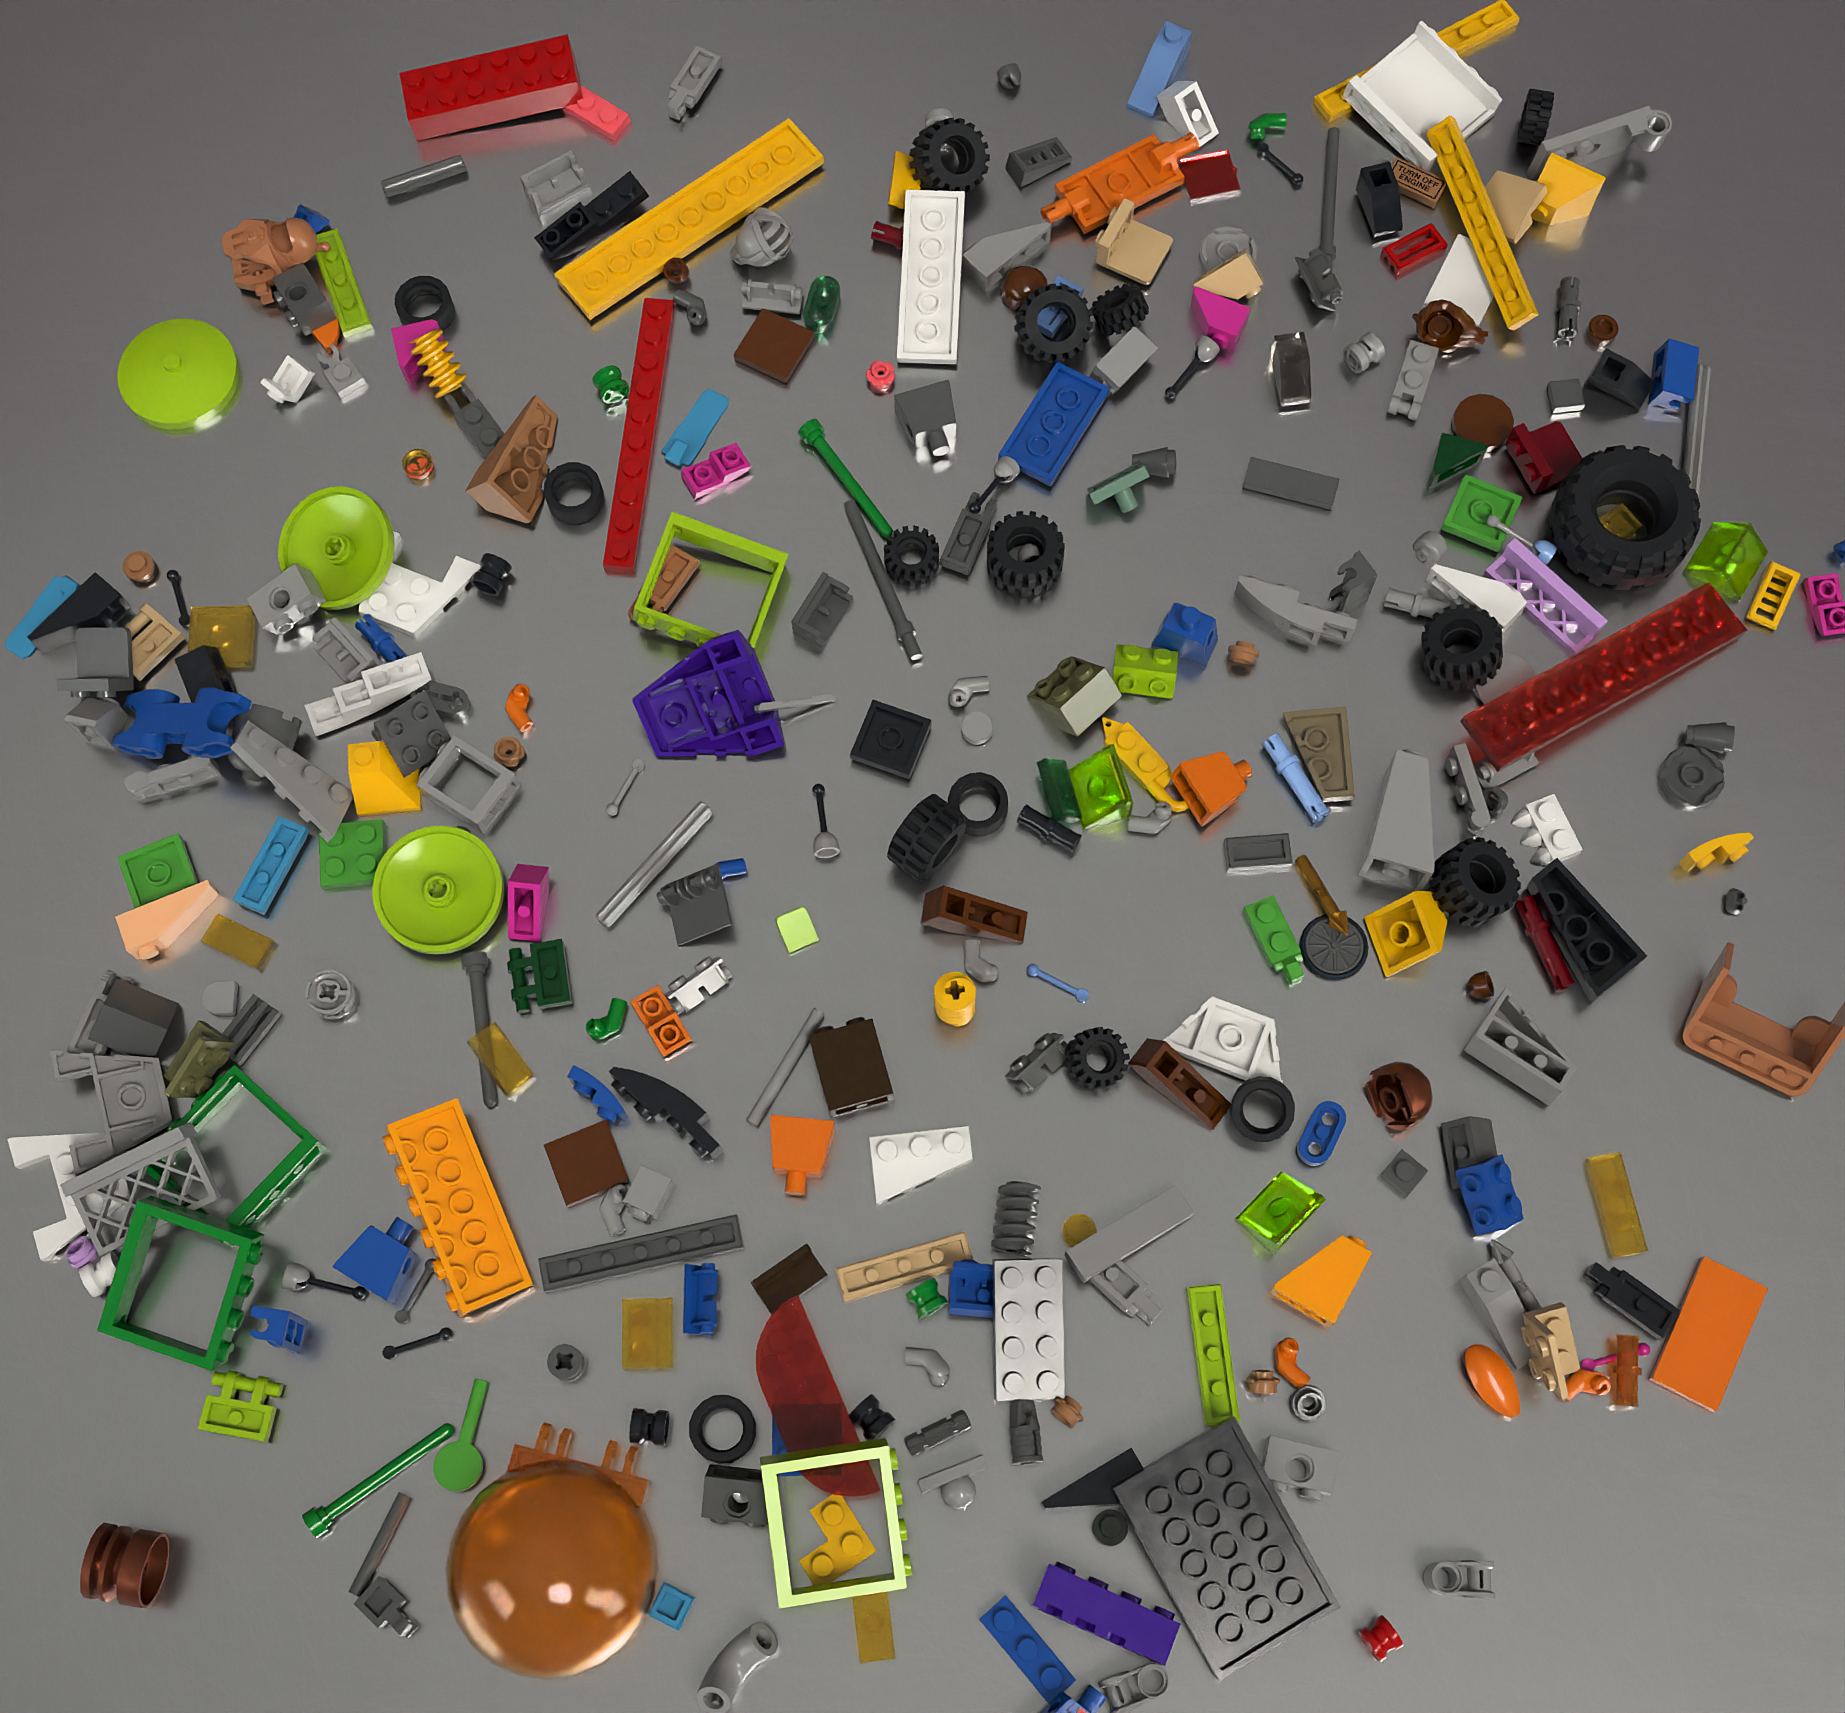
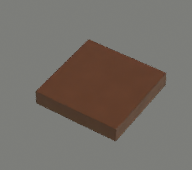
M762 308L736 349L734 359L787 383L814 340L815 333Z
M607 1120L544 1144L554 1175L568 1208L606 1193L617 1184L625 1185L630 1183Z

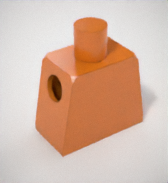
M1221 751L1179 763L1171 774L1170 779L1202 827L1239 800L1247 790L1244 780L1252 776V769L1245 760L1233 764L1228 755Z
M771 1114L773 1171L777 1175H786V1194L805 1195L806 1179H821L835 1134V1123L831 1120Z

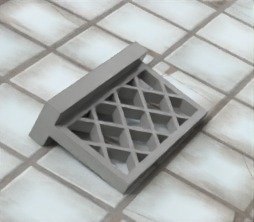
M192 1123L170 1130L60 1184L65 1197L71 1195L99 1257L124 1245L126 1239L124 1235L129 1229L130 1225L128 1223L133 1209L136 1207V1200L141 1185L157 1191L155 1195L157 1198L162 1199L163 1194L179 1199L177 1204L183 1207L185 1202H188L191 1205L186 1208L197 1210L222 1198L196 1144L194 1136L198 1134ZM185 1147L192 1158L189 1170L173 1165L177 1151ZM168 1156L167 1162L161 1161V1159ZM151 1164L164 1168L159 1185L144 1180L147 1167ZM139 1170L137 1177L130 1175ZM171 1171L186 1176L181 1193L166 1188ZM122 1178L135 1183L129 1199L114 1194L118 1180ZM192 1180L203 1182L209 1196L201 1200L187 1196ZM109 1185L107 1191H105V1190L102 1189V1188H104V1187H106V1186ZM95 1193L105 1197L100 1214L89 1209L84 1198L85 1196ZM112 1200L127 1205L122 1222L107 1217ZM158 1220L155 1230L170 1222ZM104 1222L119 1228L115 1242L107 1246L101 1235Z

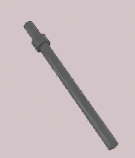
M1336 127L1328 130L1322 242L1318 247L1320 251L1325 252L1331 268L1332 262L1336 258V247L1333 245L1340 133V130ZM1332 270L1329 271L1326 275H1324V277L1326 278L1328 275H1330L1332 273Z
M854 499L848 500L844 503V507L895 621L896 626L894 629L899 640L904 642L911 660H918L923 655L915 639L916 631L914 626L905 616Z

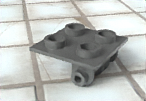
M425 690L373 722L374 730L371 731L376 741H384L403 777L408 776L437 757L440 747L445 742L451 740Z
M718 863L661 887L660 892L657 893L659 903L669 905L677 945L679 946L732 925Z

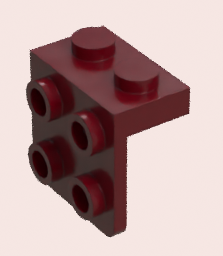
M1558 421L1529 432L1524 423L1513 427L1505 443L1509 454L1514 459L1534 494L1562 483L1571 468L1575 467L1582 460V456L1563 424Z

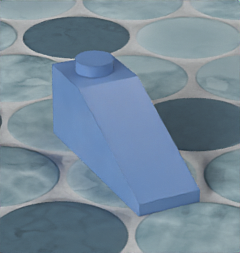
M1165 22L1152 45L1128 100V108L1153 118L1160 106L1156 96L1171 86L1189 54L1192 31L1171 22Z

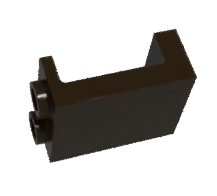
M864 1017L854 1018L847 1021L846 1026L835 1029L833 1026L821 1027L816 1029L813 1035L809 1036L830 1118L894 1101V1093L872 1018L865 1020Z

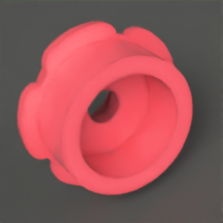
M874 361L870 364V369L866 371V378L876 389L888 388L895 379L894 367L889 362Z

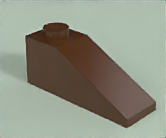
M943 885L925 893L920 924L950 933L1023 943L1028 912Z
M1147 1038L1128 1062V1065L1147 1083L1210 1130L1216 1127L1232 1105L1166 1041Z

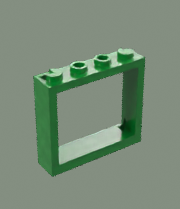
M234 1064L223 1076L221 1074L218 1075L215 1080L216 1084L207 1093L199 1095L191 1104V1109L186 1115L172 1122L167 1132L179 1126L192 1123L198 1133L244 1086L302 1139L225 1220L250 1229L318 1158L326 1147ZM168 1156L161 1159V1161L167 1162ZM151 1164L147 1167L146 1172L159 1184L164 1170L162 1167ZM169 1176L166 1188L181 1193L182 1187ZM185 1202L184 1207H187V1206H189V1205H191V1204L188 1203V1202ZM203 1207L195 1210L210 1215ZM218 1239L222 1244L230 1248L234 1246V1244Z
M154 1196L137 1200L97 1331L210 1371L227 1362L229 1353L234 1350V1343H231L234 1331L238 1330L244 1318V1311L241 1309L244 1299L250 1295L255 1280L252 1278L255 1265H258L263 1257L261 1250L265 1234ZM158 1218L240 1246L207 1350L126 1323Z

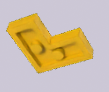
M839 1490L809 1510L828 1540L799 1560L813 1585L835 1581L877 1552Z

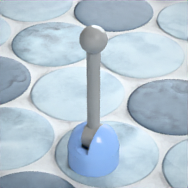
M1490 515L1487 518V524L1490 527L1496 526L1511 537L1519 540L1522 544L1529 547V550L1545 565L1554 556L1557 547L1549 541L1538 540L1533 543L1501 523L1498 516Z

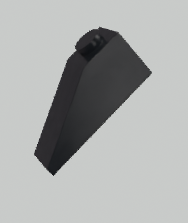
M95 572L27 638L41 653L76 641V631L79 628H109L113 623L120 621L131 606L116 589Z
M1131 1447L1043 1500L1040 1505L1043 1510L1121 1505L1111 1487L1139 1471L1143 1466Z

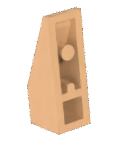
M205 880L115 916L126 951L137 960H145L157 956L159 951L168 948L219 896L217 888L209 880Z

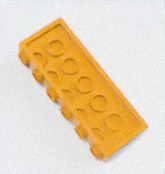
M458 1098L388 1124L385 1130L386 1135L382 1136V1140L388 1155L394 1154L399 1166L394 1169L400 1185H407L411 1197L407 1199V1203L414 1218L419 1216L424 1227L419 1230L423 1244L426 1249L432 1247L436 1260L432 1261L435 1274L439 1281L444 1279L449 1292L444 1293L450 1311H457L459 1317H463L471 1311L531 1287L533 1285Z

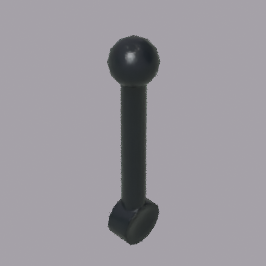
M1260 143L1258 145L1257 153L1260 156H1267L1292 178V182L1295 185L1303 182L1302 174L1293 172L1269 151L1268 144Z
M169 570L167 572V579L172 582L181 614L179 623L182 627L188 628L192 625L193 620L187 615L177 581L179 573L176 570Z
M444 1327L437 1334L398 1347L386 1346L382 1354L384 1358L393 1360L398 1353L440 1339L448 1341L452 1337V1330Z

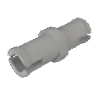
M1390 587L1384 607L1410 612L1413 617L1422 615L1430 618L1436 612L1442 614L1443 608L1450 606L1449 602L1446 603L1423 597V593L1417 592V595Z

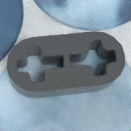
M429 681L410 693L411 698H413L423 690L426 692L429 690L434 697H429L439 716L460 719L470 711V700L466 692L458 687ZM456 698H459L462 705H456L452 709L447 701L455 702Z

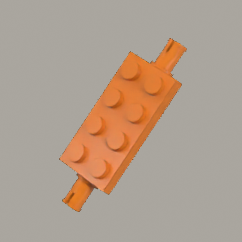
M1192 132L1171 143L1169 141L1159 142L1153 134L1056 183L1054 191L1060 199L1046 207L1040 208L1043 220L1048 219L1045 222L1052 224L1070 215L1083 233L1086 234L1107 223L1113 208H1119L1124 198L1135 202V209L1183 184L1185 176L1178 168V159L1198 150L1199 142Z

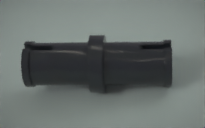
M1027 804L1023 807L1017 818V823H1021L1037 832L1044 841L1049 839L1071 853L1074 852L1082 838L1080 833L1078 834L1058 823V818L1054 816L1049 818Z

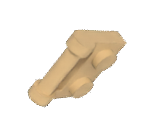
M144 603L139 608L140 613L125 626L130 629L132 638L149 621L152 622L132 641L133 676L139 681L185 639L181 632L147 603Z

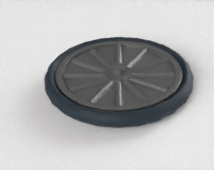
M1327 914L1316 917L1308 923L1300 937V950L1305 964L1315 974L1326 979L1338 980L1353 976L1362 968L1368 956V941L1363 929L1358 923L1347 917V936L1328 926L1330 919Z

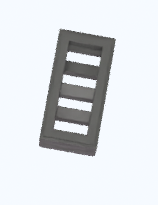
M1055 137L1010 152L1005 168L1017 186L1022 187L1071 161L1072 156L1059 139ZM1051 150L1056 157H1052L1048 151Z

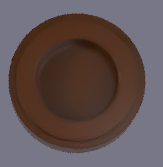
M1597 315L1589 322L1586 335L1593 344L1607 346L1616 338L1619 327L1612 317Z

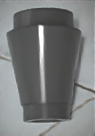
M1168 447L1132 455V465L1142 461L1149 475L1168 478L1169 474H1176V450H1168Z
M1727 722L1687 725L1685 744H1692L1693 746L1722 754L1724 751H1732L1735 726L1727 725Z

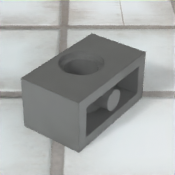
M300 263L272 278L277 288V291L273 292L281 308L288 307L289 310L285 311L287 318L293 328L300 326L305 336L336 319L328 301L304 263Z
M710 1464L704 1479L701 1517L710 1518L712 1522L720 1524L739 1521L755 1528L768 1525L762 1471ZM742 1493L747 1497L748 1501L739 1503L733 1499L732 1494Z

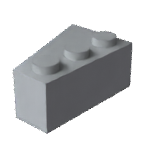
M1506 987L1495 1000L1463 1051L1550 1106L1563 1092L1577 1066L1550 1035L1546 1036L1533 1022L1535 1018L1528 1010L1526 1012L1522 1010L1512 998L1513 993Z

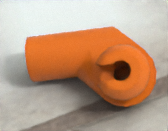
M517 684L511 689L505 705L507 714L520 732L527 731L533 725L532 720L525 712L530 690L524 684Z
M1288 1337L1278 1342L1275 1348L1276 1369L1278 1373L1298 1389L1305 1386L1311 1377L1297 1366L1299 1345L1295 1339Z
M1580 1369L1565 1381L1569 1398L1564 1399V1401L1569 1402L1580 1391L1605 1395L1610 1391L1611 1382L1601 1372Z

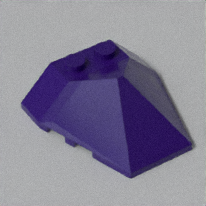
M739 629L707 640L632 699L656 756H696V754L725 756L726 753L758 755L785 745L778 710L762 713L755 712L754 706L765 702H773L775 699L754 648Z

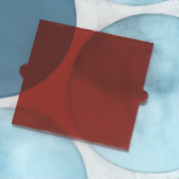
M1229 150L1179 159L1182 174L1185 176L1183 185H1186L1191 202L1240 193L1241 189L1236 176L1237 168L1233 166Z

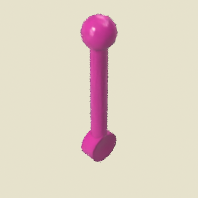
M1644 1342L1639 1343L1637 1348L1596 1360L1586 1358L1582 1360L1580 1366L1581 1369L1593 1371L1597 1366L1638 1354L1647 1356L1650 1353V1347Z

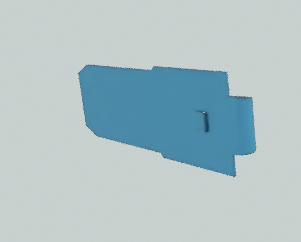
M712 389L704 391L682 424L678 425L661 450L662 453L666 454L664 459L679 467L682 464L690 466L707 441V436L728 407L729 398Z
M55 575L35 600L33 607L9 635L5 648L21 659L30 656L36 647L27 636L80 587V584L67 575L62 579Z

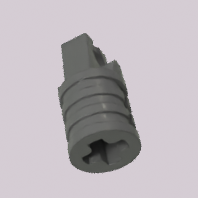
M1017 1400L1010 1402L1009 1434L1011 1435L1012 1465H1031L1044 1462L1040 1426L1034 1401Z

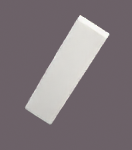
M420 652L361 671L363 679L333 688L335 696L305 705L315 736L341 728L369 716L429 682L431 676L422 653Z

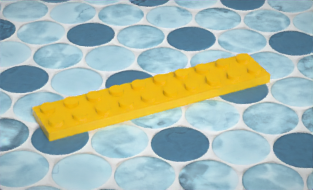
M788 118L554 273L555 279L587 318L591 320L663 272L664 265L668 260L684 258L823 165L824 156Z

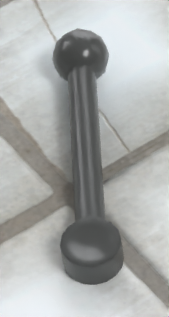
M431 1258L425 1262L426 1269L403 1310L396 1312L395 1320L398 1323L405 1324L409 1321V1311L431 1272L434 1271L432 1261H435V1259Z

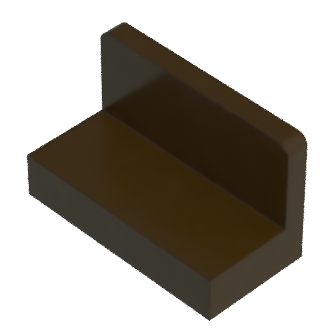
M805 1244L754 1279L751 1285L773 1316L828 1278V1275L812 1253L810 1246Z

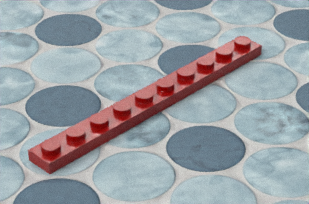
M644 298L603 560L604 570L635 573L675 309L674 300Z

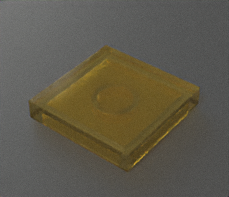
M251 606L191 607L187 653L206 645L219 648L226 667L252 666L255 614Z

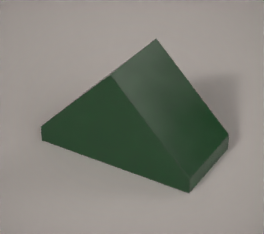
M1442 433L1435 449L1427 485L1429 488H1432L1481 463L1488 447L1482 442Z

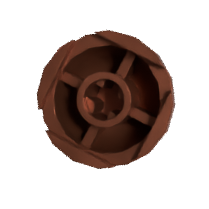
M1405 1062L1389 1063L1371 1071L1369 1075H1372V1080L1367 1082L1366 1085L1368 1100L1378 1118L1383 1113L1385 1118L1391 1122L1386 1126L1393 1130L1402 1131L1418 1124L1425 1118L1432 1106L1433 1096L1430 1081L1422 1071L1414 1065Z

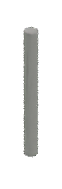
M813 1008L747 1117L746 1121L757 1127L808 1044L809 1036L814 1034V1031L823 1019L824 1013L818 1009Z

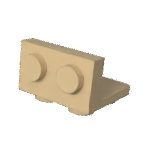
M1124 198L1119 208L1114 207L1111 211L1107 229L1105 231L1101 230L1095 240L1094 246L1097 247L1096 263L1141 284L1148 285L1152 282L1169 252L1173 239L1169 235L1133 220L1135 202Z

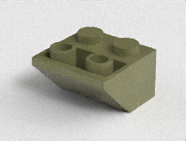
M1073 656L1062 660L1058 664L1057 669L1047 678L1040 680L1035 685V689L1027 695L1028 699L1060 730L1077 737L1122 696L1105 667Z

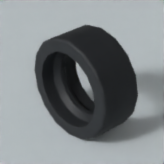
M432 276L411 278L403 283L395 294L394 305L403 326L433 319L438 322L439 328L443 330L449 325L454 316V304L447 286L441 280ZM433 294L441 298V306L432 315L415 317L408 313L407 308L409 304L418 296Z
M567 462L557 466L548 474L544 482V496L550 512L558 520L566 523H582L590 520L599 512L603 504L604 492L597 473L590 466L580 462ZM571 480L588 482L592 489L590 497L584 503L577 506L560 504L556 498V492L565 482Z
M982 772L969 773L959 778L951 787L948 803L960 811L959 801L966 791L974 788L990 791L997 803L995 813L990 818L982 821L968 819L964 834L971 836H986L998 830L1005 821L1008 812L1007 791L1003 784L992 775Z
M1257 1076L1246 1080L1237 1088L1233 1096L1231 1116L1234 1125L1243 1136L1255 1142H1270L1279 1139L1290 1129L1294 1121L1295 1103L1292 1094L1282 1082L1272 1077ZM1257 1090H1269L1275 1093L1283 1105V1114L1280 1121L1266 1129L1251 1125L1243 1113V1104L1246 1098Z
M714 1395L702 1401L693 1411L689 1422V1437L694 1448L705 1459L718 1464L732 1463L742 1458L751 1449L756 1437V1422L751 1410L740 1399L730 1395ZM722 1408L736 1412L743 1423V1433L740 1441L734 1447L727 1450H717L708 1445L702 1431L705 1418L712 1411Z

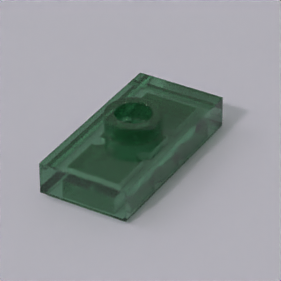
M1044 758L1037 762L1044 786V794L1048 800L1053 819L1071 823L1082 819L1066 761Z

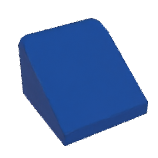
M301 204L294 215V218H301L307 221L315 233L320 231L330 221L319 212Z

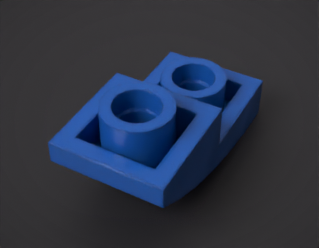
M573 1065L567 1076L574 1085L573 1090L586 1097H591L592 1093L595 1094L591 1103L598 1110L596 1114L599 1117L612 1123L616 1119L626 1122L628 1116L612 1092L594 1076Z

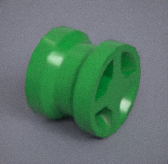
M610 365L600 369L592 379L595 387L601 390L600 396L605 403H615L623 399L630 390L628 383L621 379L622 373L617 366Z
M935 1278L921 1283L906 1294L909 1302L915 1304L917 1308L916 1315L919 1319L933 1314L948 1303L945 1296L939 1294L937 1290L938 1283Z

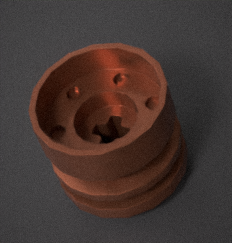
M111 1523L101 1524L91 1537L81 1567L80 1592L83 1598H100L101 1601L111 1602L117 1597L121 1605L147 1609L158 1595L165 1577L170 1551L167 1534L139 1529L133 1533L131 1527H118V1525Z

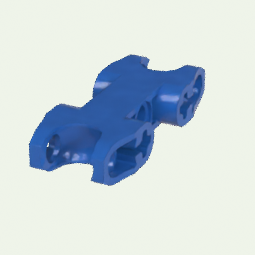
M200 688L195 703H179V696L159 689H149L133 693L125 698L123 706L132 709L136 713V719L127 731L115 734L111 746L122 752L143 756L147 759L163 758L167 744H182V751L200 758H218L235 752L230 747L234 739L230 735H226V728L236 715L248 712L252 701L241 694L217 688Z

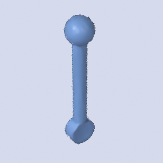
M1036 964L1028 965L1027 973L1030 976L1037 975L1076 995V999L1079 1002L1087 1001L1089 997L1088 990L1084 988L1076 989L1039 970Z

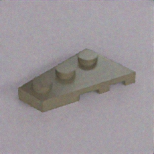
M1346 706L1283 712V718L1323 802L1355 800Z

